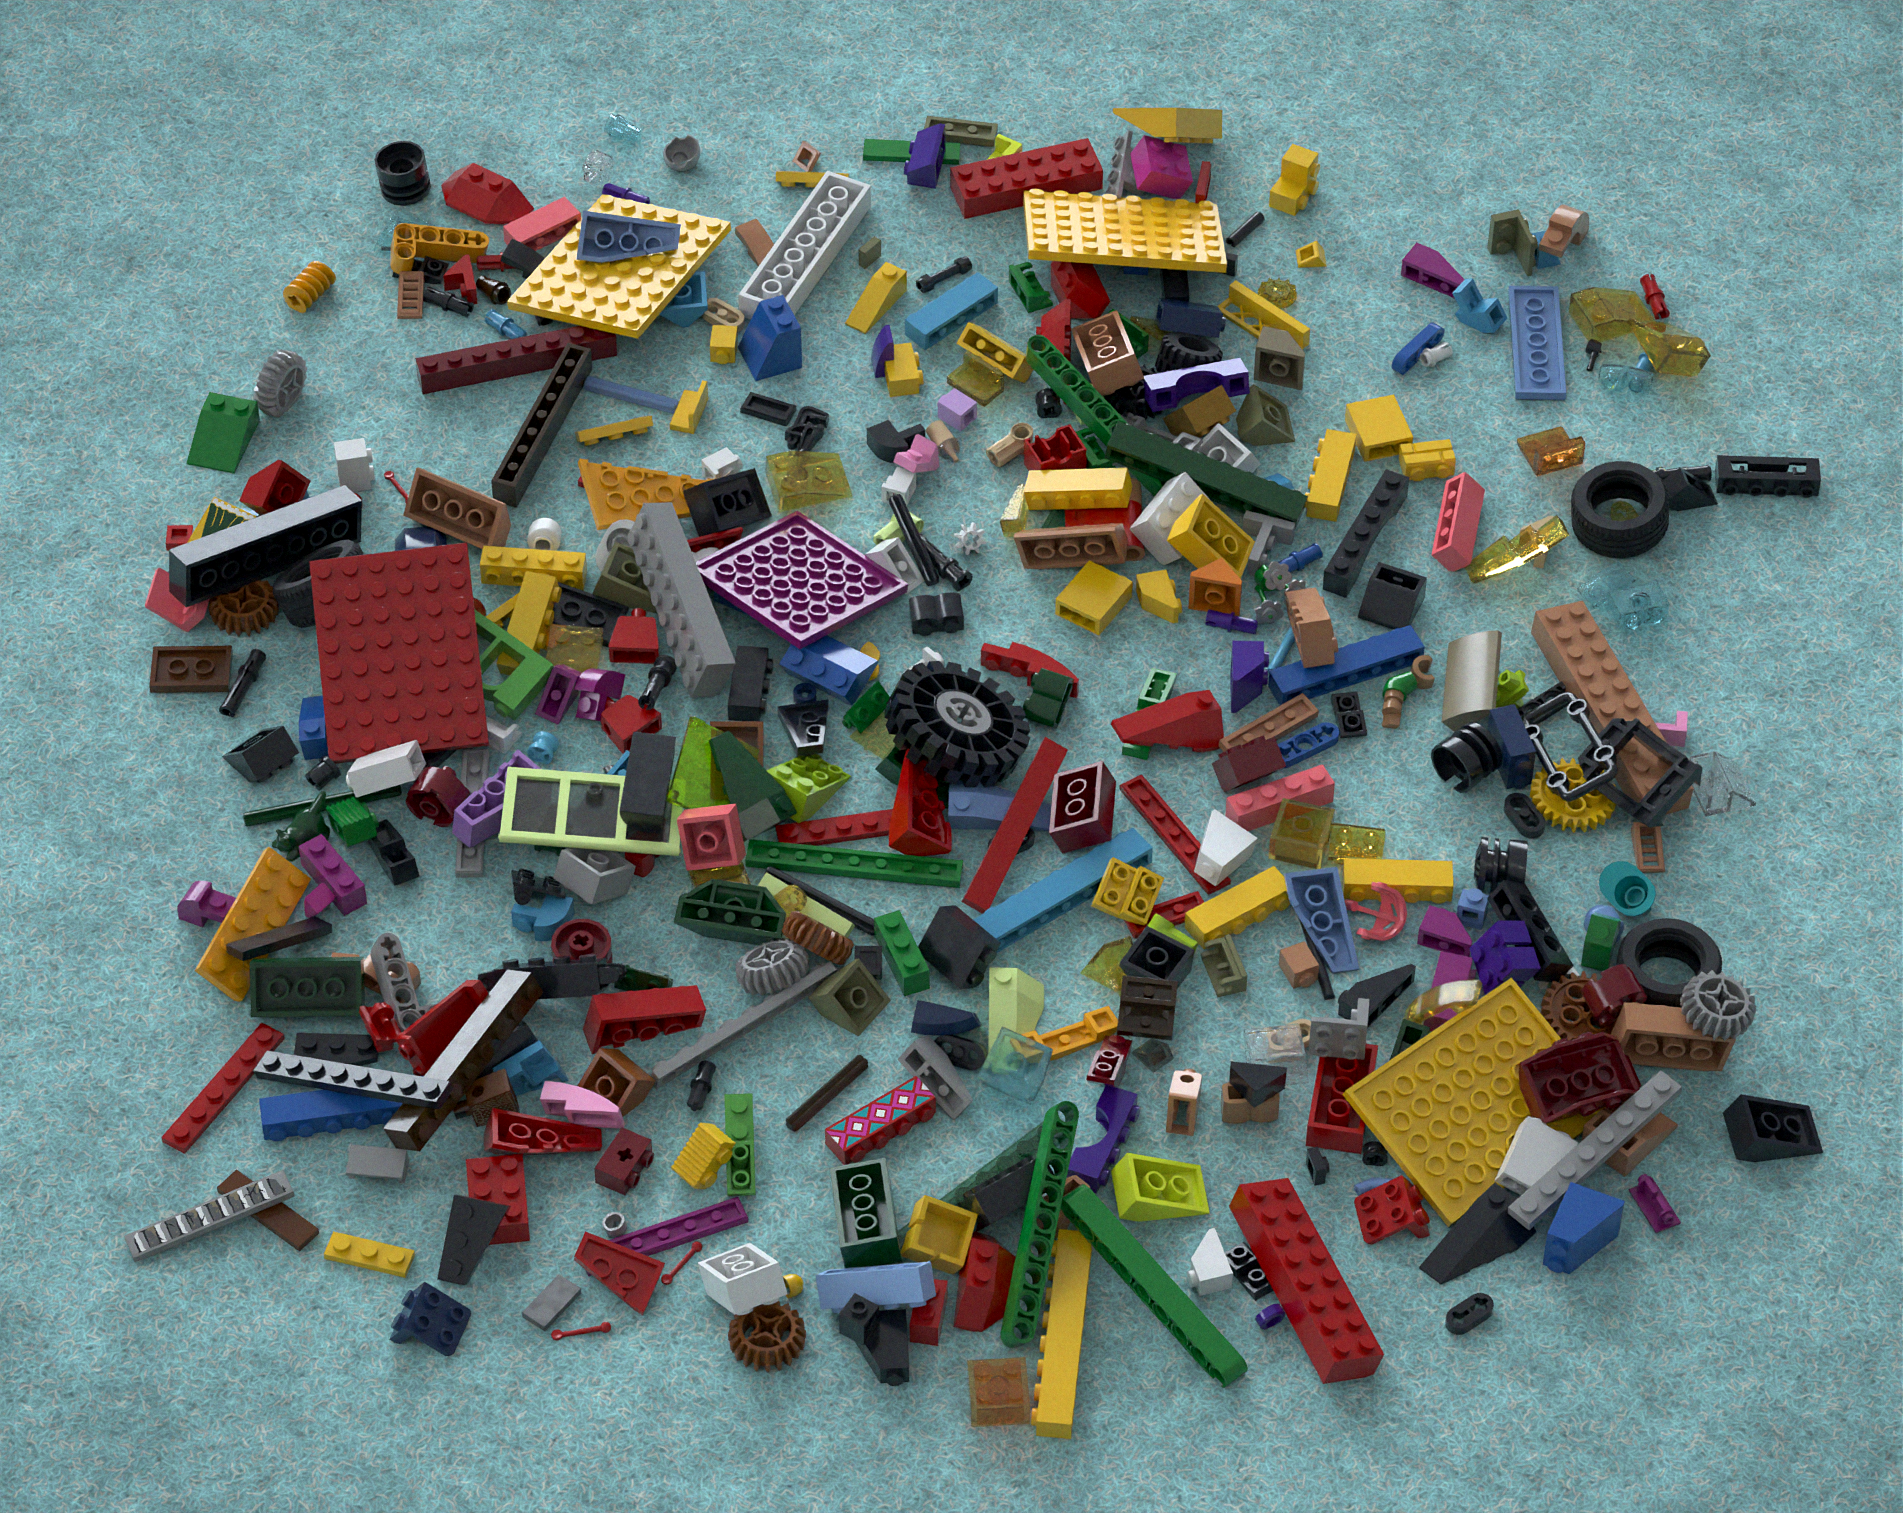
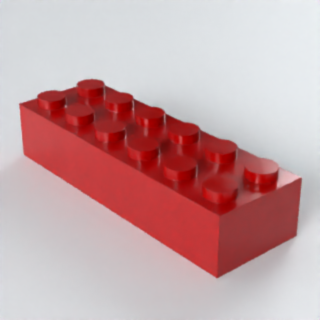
M1085 138L950 167V188L964 219L1023 207L1024 191H1030L1031 189H1041L1044 192L1053 193L1061 190L1066 191L1068 194L1102 190L1103 168L1089 139Z

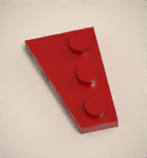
M586 1231L574 1256V1261L642 1316L665 1267L664 1262Z

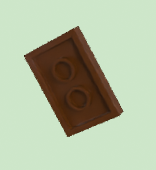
M232 645L153 646L149 683L150 693L229 692L233 657Z

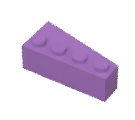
M517 750L512 755V759L508 763L504 762L492 778H487L480 790L474 791L454 810L452 833L469 848L498 833L501 829L507 768L540 769L520 750ZM517 782L513 823L550 803L553 785Z

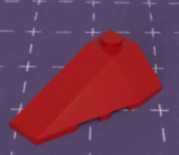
M1065 299L1041 316V327H1036V335L1045 336L1070 363L1072 337L1071 299Z
M1210 690L1185 693L1114 719L1111 722L1121 742L1127 744L1153 746L1155 743L1169 745V749L1178 750L1179 746L1192 747L1193 752H1208L1221 749L1219 742L1224 738L1222 709Z
M908 749L905 752L889 824V847L905 855L913 856L949 854L952 851V829L950 823L945 822L942 813L945 806L943 801H939L936 788L938 787L936 776L934 777L923 771L927 765L925 760L915 765L906 758L910 750Z
M492 1108L484 1131V1151L497 1155L523 1154V1156L593 1152L601 1151L602 1134L599 1128Z

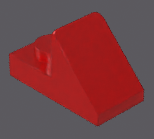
M468 254L464 255L444 274L445 291L460 289L461 298H466L468 302L478 304L476 284Z

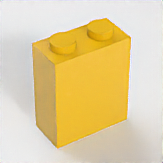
M1394 394L1346 404L1345 421L1350 433L1357 434L1356 446L1364 462L1399 455L1401 444L1413 443V435Z
M1089 560L1056 598L1055 615L1099 636L1132 598L1133 581Z

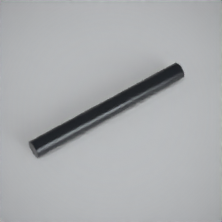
M1299 919L1307 946L1319 964L1318 981L1324 1000L1334 999L1335 995L1324 960Z

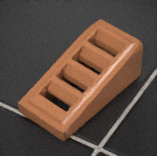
M401 271L399 273L397 319H422L425 291L424 272ZM403 307H417V309H403Z
M1633 822L1631 837L1636 867L1642 873L1665 872L1661 826L1648 827L1642 822ZM1641 836H1653V839H1641ZM1641 845H1654L1655 848H1642ZM1642 853H1656V856H1642ZM1643 862H1657L1658 866H1643Z

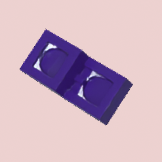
M885 325L881 329L873 345L871 362L875 378L885 377L884 361L894 360V342L890 325Z

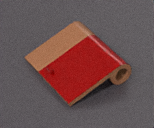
M1131 478L1133 487L1127 508L1065 509V527L1123 523L1128 538L1126 561L1142 560L1145 556V547L1130 530V527L1143 512L1140 481Z

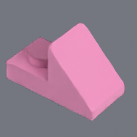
M916 434L910 450L898 452L893 462L913 473L936 471L940 466L937 444Z

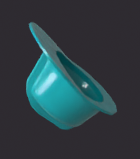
M1617 861L1604 868L1599 879L1600 891L1615 908L1624 915L1633 917L1642 915L1645 912L1649 913L1652 910L1651 906L1656 897L1655 886L1636 866L1626 861Z

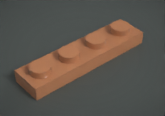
M1302 693L1221 739L1219 747L1225 752L1227 749L1239 744L1242 747V745L1250 740L1263 735L1266 740L1275 737L1277 741L1317 718L1319 710Z

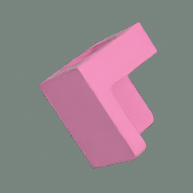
M1677 711L1675 724L1655 723L1669 745L1685 746L1687 711Z

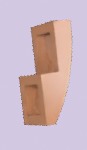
M755 218L735 227V234L746 246L748 255L759 267L774 246V243L760 222Z

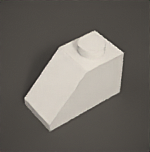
M899 537L884 540L865 554V556L908 583L906 595L924 582L922 575Z
M1215 1228L1209 1229L1191 1258L1190 1271H1187L1189 1285L1191 1288L1196 1287L1199 1296L1232 1288L1233 1272Z

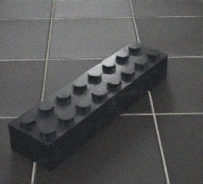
M343 485L169 550V592L187 608L285 571L304 556L331 543L342 540L359 543L361 542L362 500L347 486Z

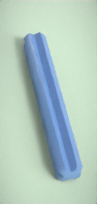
M588 376L584 382V389L587 391L672 414L675 413L679 403L677 399Z

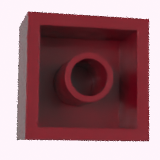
M1264 735L1250 740L1242 745V747L1239 744L1227 749L1225 752L1218 754L1219 759L1212 763L1224 792L1269 776L1286 767L1275 737L1266 740Z

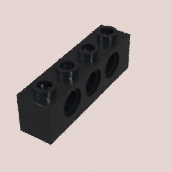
M1503 880L1488 896L1487 899L1500 921H1525L1532 943L1514 946L1534 947L1541 968L1533 976L1534 980L1549 983L1553 981L1559 982L1562 975L1565 976L1574 965L1526 884Z

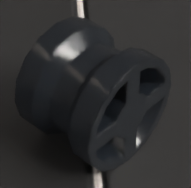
M1045 388L1037 392L1035 400L1038 416L1040 418H1057L1062 413L1060 397L1051 388Z

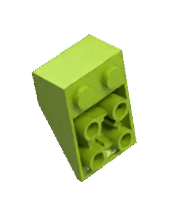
M818 754L808 757L798 756L766 770L787 793L797 811V814L792 816L791 819L798 823L811 818L851 778L841 767L831 765Z

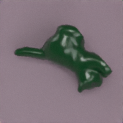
M325 791L319 793L310 807L298 811L286 830H276L278 835L272 842V847L277 848L280 852H288L286 857L288 861L293 862L299 858V846L320 834L328 841L330 828L325 824L324 818L319 812L325 803Z

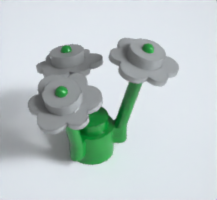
M1273 561L1269 564V567L1262 565L1255 572L1254 581L1257 585L1254 589L1259 594L1262 602L1261 606L1255 609L1256 621L1259 624L1274 623L1275 620L1281 619L1284 615L1281 604L1267 600L1264 591H1274L1276 588L1278 590L1285 589L1283 593L1285 596V592L1307 589L1304 580H1292V574L1288 571L1289 567L1287 564L1283 563L1280 565V563Z

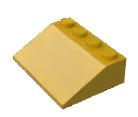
M1113 108L1115 115L1154 137H1164V142L1213 143V139H1222V110L1197 108Z

